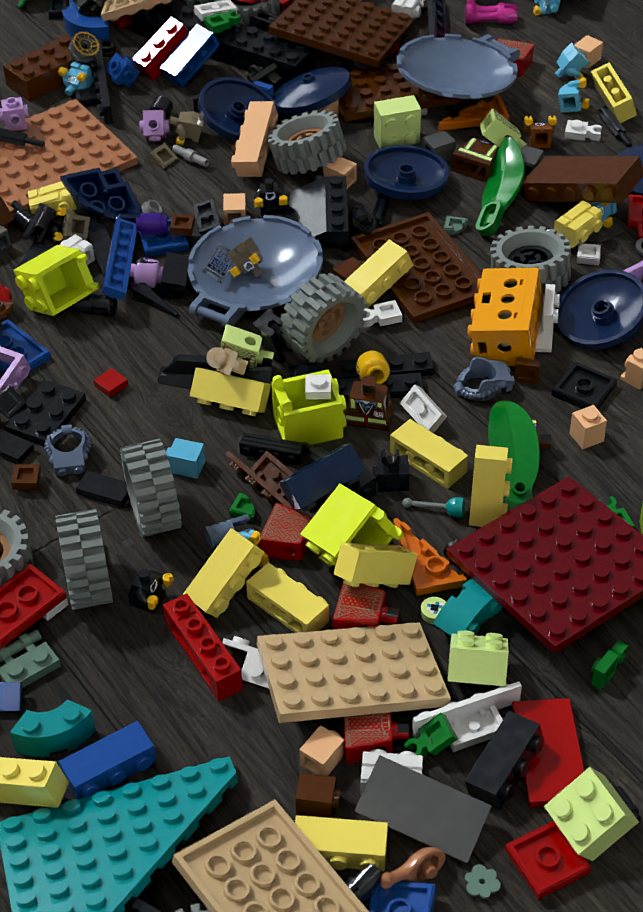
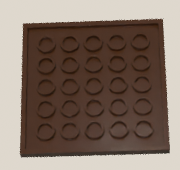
M296 0L269 26L268 34L377 68L412 28L415 18L409 17L406 13L398 14L392 12L390 8H380L374 6L373 3L357 0Z

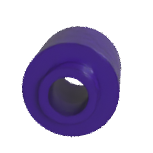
M140 213V218H136V231H140L141 235H162V233H167V215H162V213Z

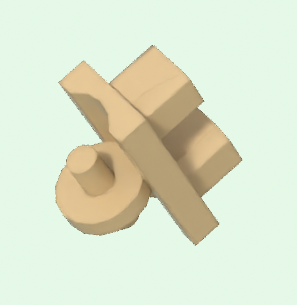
M214 347L206 355L209 366L217 368V371L229 376L231 371L244 375L248 361L237 357L238 352L227 348Z

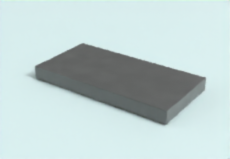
M379 755L356 806L355 813L375 822H387L388 828L429 847L439 848L446 855L467 864L491 805Z

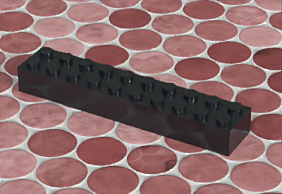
M175 1L167 4L159 3L151 9L145 10L144 8L133 14L135 34L151 38L170 17L183 23L188 32L196 24L209 30L204 25V21H201L194 13V8ZM240 23L238 25H230V29L224 30L221 33H214L220 46L209 57L211 59L247 71L252 65L265 69L274 63L278 66L276 73L282 78L281 82L284 83L301 74L312 71L316 67L315 48L268 34L267 31L257 29L256 27Z

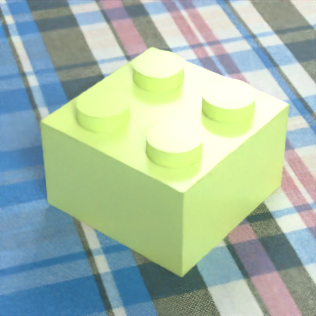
M414 95L374 102V138L379 148L392 145L420 144L421 108Z
M465 630L451 635L448 681L506 686L508 638H503V635L498 633L475 636L474 632Z
M591 767L585 770L544 806L577 854L591 861H594L639 822L607 778Z

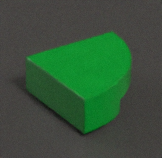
M239 492L229 510L230 517L236 518L248 514L249 522L254 523V505L248 496Z

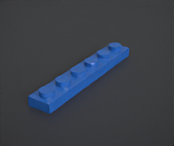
M118 217L114 224L101 293L113 299L124 300L137 231L135 223Z

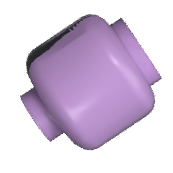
M140 257L137 259L136 264L131 263L129 277H134L133 282L135 284L146 283L150 289H153L161 282L163 267L160 266L158 260Z

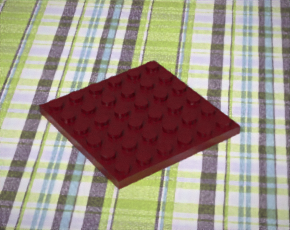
M570 476L446 548L447 557L555 654L643 597V535Z

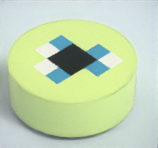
M439 597L425 599L421 604L422 619L429 624H433L446 601Z

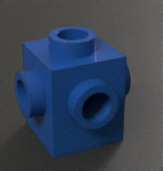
M118 53L114 54L105 67L112 76L111 80L119 86L124 84L130 87L140 73L135 67L136 62L128 56L123 57Z

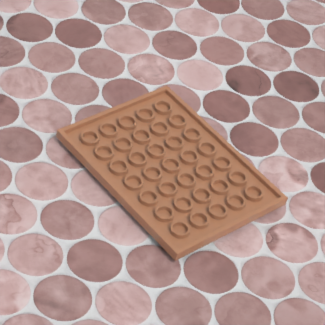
M76 99L27 118V129L16 131L28 134V138L44 141V147L27 143L25 146L0 141V196L13 214L17 212L11 206L15 200L28 210H31L29 207L28 191L61 182L60 176L85 170L100 168L101 171L117 168L120 172L137 165L138 157Z

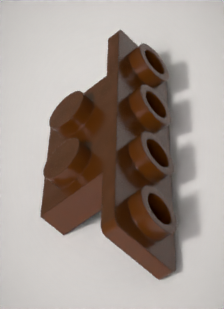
M229 450L227 451L226 455L232 460L229 465L239 474L242 471L246 472L245 479L255 488L258 485L262 486L264 489L261 493L271 502L277 499L280 504L293 509L278 483L294 474L268 451L260 457L251 469Z

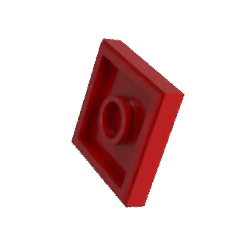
M555 821L505 844V852L538 900L591 873L592 867L584 857L577 854Z

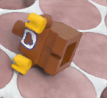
M525 116L524 129L530 136V147L551 149L552 134L555 132L557 123L556 117L553 116L552 118L549 116L548 124L533 123L532 116H529V118Z

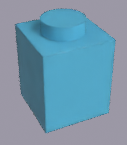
M175 438L172 446L166 450L171 473L198 479L206 461L204 444Z

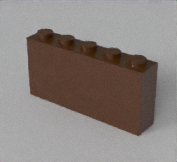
M545 156L525 178L522 187L527 202L585 201L594 203H622L643 178V165L640 156Z

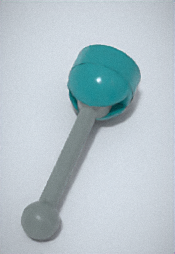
M462 497L451 498L446 504L412 501L410 498H405L402 501L405 508H410L411 506L446 509L451 517H464L465 498Z

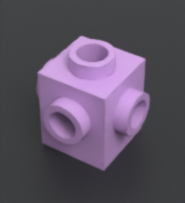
M10 97L1 100L0 121H5L6 129L12 131L27 129L25 117H29L27 105L22 103V98Z
M144 110L143 121L139 122L140 133H143V136L149 139L150 142H160L161 138H166V132H169V120H165L164 110Z

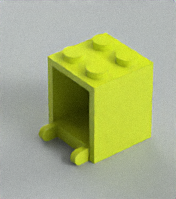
M56 245L14 269L15 281L17 286L23 291L26 306L31 311L54 316L98 290L100 286L97 282L93 281L85 262L88 259L87 255L77 248Z
M329 369L282 379L280 375L273 377L271 382L273 417L283 440L300 443L307 442L310 445L343 438V427L347 426L343 410H346V401L343 395H339L337 379H333L331 376V399H306V375L330 374Z
M340 483L300 533L308 541L306 547L317 555L320 553L321 555L318 558L329 567H332V565L336 566L341 542L388 545L393 538L400 540L404 536L403 531L387 518L383 510Z

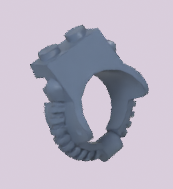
M474 357L471 360L470 366L459 374L453 388L456 395L468 400L487 401L492 399L494 394L501 393L503 388H505L506 392L511 391L513 385H515V380L510 375V368L506 366L504 361ZM490 378L481 381L479 389L463 387L464 383L469 379Z
M72 424L63 425L60 430L57 429L56 432L53 431L52 434L47 435L44 451L50 458L49 462L54 465L55 475L65 476L67 474L86 472L85 461L88 459V453L91 450L92 439L85 430L78 429V427L73 428ZM73 434V436L82 440L80 445L70 452H61L54 448L55 443L63 435Z

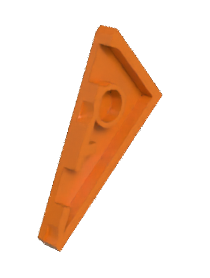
M500 94L493 95V100L489 102L482 100L476 105L459 111L458 117L452 119L449 116L439 122L438 129L439 131L480 127V123L492 108L508 121L509 114Z
M398 518L393 519V524L404 533L402 539L398 540L399 545L418 554L411 579L416 596L461 588L467 582L466 576L456 573L450 567V562L445 557H441L437 550L424 539L419 540L413 535L411 528L405 522H401Z

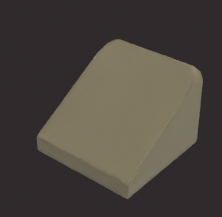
M164 143L150 152L146 160L161 169H165L178 160V157Z

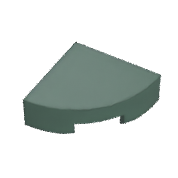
M447 216L444 230L449 236L459 234L467 228L468 218Z

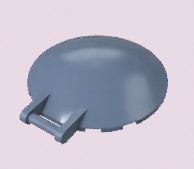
M445 34L444 38H435L434 35L416 38L403 45L397 56L396 64L399 72L406 80L427 92L455 99H477L504 92L514 84L518 69L516 63L513 62L519 58L520 50L515 47L510 48L496 41L489 34L479 39L473 37L472 41L461 39V35Z
M264 215L263 218L250 219V216L233 219L232 224L224 227L218 225L198 240L188 258L189 265L187 270L193 288L199 294L191 303L189 313L219 322L223 327L226 324L234 326L246 311L265 310L292 301L291 295L294 292L298 294L301 291L299 286L303 283L308 285L309 279L312 277L318 278L321 272L323 253L319 240H316L312 236L311 231L304 225L279 216ZM250 236L258 246L263 257V261L258 265L263 273L256 278L251 271L246 274L240 273L234 278L229 272L235 266L234 262L231 263L225 276L207 266L218 246L225 250H232ZM211 303L229 311L224 315L206 307Z

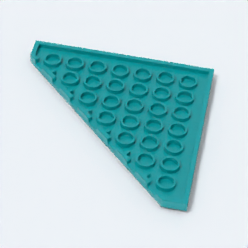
M230 756L216 758L197 766H188L169 774H160L141 782L128 783L123 787L109 791H100L87 798L72 799L60 804L58 808H40L32 813L18 817L12 816L4 821H0V847L12 912H124L125 903L131 897H137L151 882L150 875L155 869H162L176 853L175 847L181 840L187 841L200 826L199 820L204 814L210 815L222 801L224 791L227 788L232 789L238 783L237 774Z

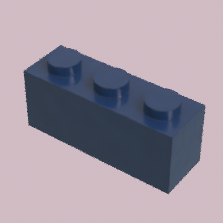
M349 443L336 448L278 483L294 510L302 509L307 511L316 506V500L322 496L325 499L329 498L339 483L342 485L346 483L349 486L360 480L359 474L365 472L366 469L353 445Z

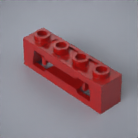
M186 593L163 604L167 628L217 701L219 702L243 690L241 668L190 596Z

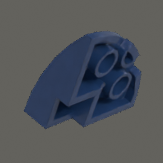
M95 168L60 176V180L67 191L82 205L97 214L131 221L140 218V213H143L128 181L123 182L117 168L106 171Z

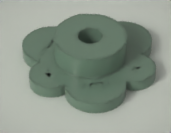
M480 864L475 865L472 868V872L465 875V881L468 883L466 886L467 893L471 896L480 895L481 898L487 899L491 893L498 892L500 890V882L496 879V871L493 869L487 870L485 866Z

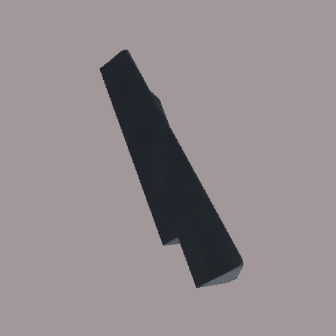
M178 354L173 358L171 364L160 368L158 383L191 389L196 368L217 371V368L209 366L206 356ZM240 358L248 361L244 375L233 371L230 374L271 384L273 367L251 368L250 359ZM272 385L270 387L267 403H269L271 400Z

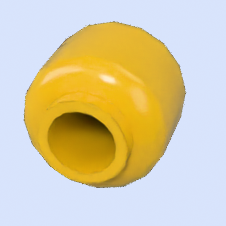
M364 352L356 362V370L360 379L364 376H373L376 379V384L382 385L389 377V364L380 352Z

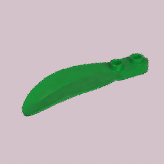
M510 137L505 138L499 146L483 193L482 210L476 223V229L481 236H492L496 233L504 211L518 194L524 180L525 164L523 154L517 142Z
M498 401L493 405L490 412L488 441L489 446L508 448L507 458H513L511 474H506L505 481H510L509 497H505V503L508 504L507 512L533 497L532 486L539 469V441L533 421L521 406L511 401ZM516 487H519V488H521L523 491H522V492H519V491H517L515 488H516Z

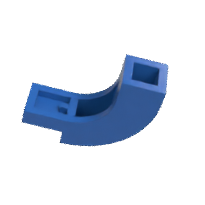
M70 0V7L62 10L65 30L70 37L73 38L79 32H88L100 41L110 39L108 20L103 21L102 17H86L81 15L73 0Z

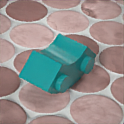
M470 579L462 585V591L457 598L451 596L433 624L449 635L465 630L474 632L476 636L481 624L499 613L503 606L473 579Z
M67 699L60 707L48 712L37 713L27 710L10 731L16 752L34 757L50 756L49 753L64 749L70 751L78 747L92 736L96 731L92 710Z

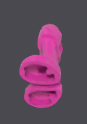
M466 0L465 24L496 21L501 24L514 23L518 19V7L515 4L498 3V5L480 6L475 3V0Z

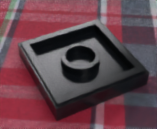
M574 361L552 389L551 396L581 409L592 405L599 409L617 386L618 379Z

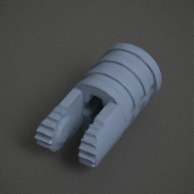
M246 514L204 527V535L209 548L215 549L231 528L234 529V527L248 523L250 521L249 515ZM246 529V530H243V531L249 532L250 530H254V529Z

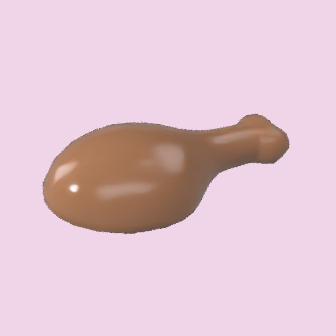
M426 847L418 850L400 868L392 872L383 873L380 882L383 889H390L394 884L403 880L419 883L434 878L445 862V852L436 847Z

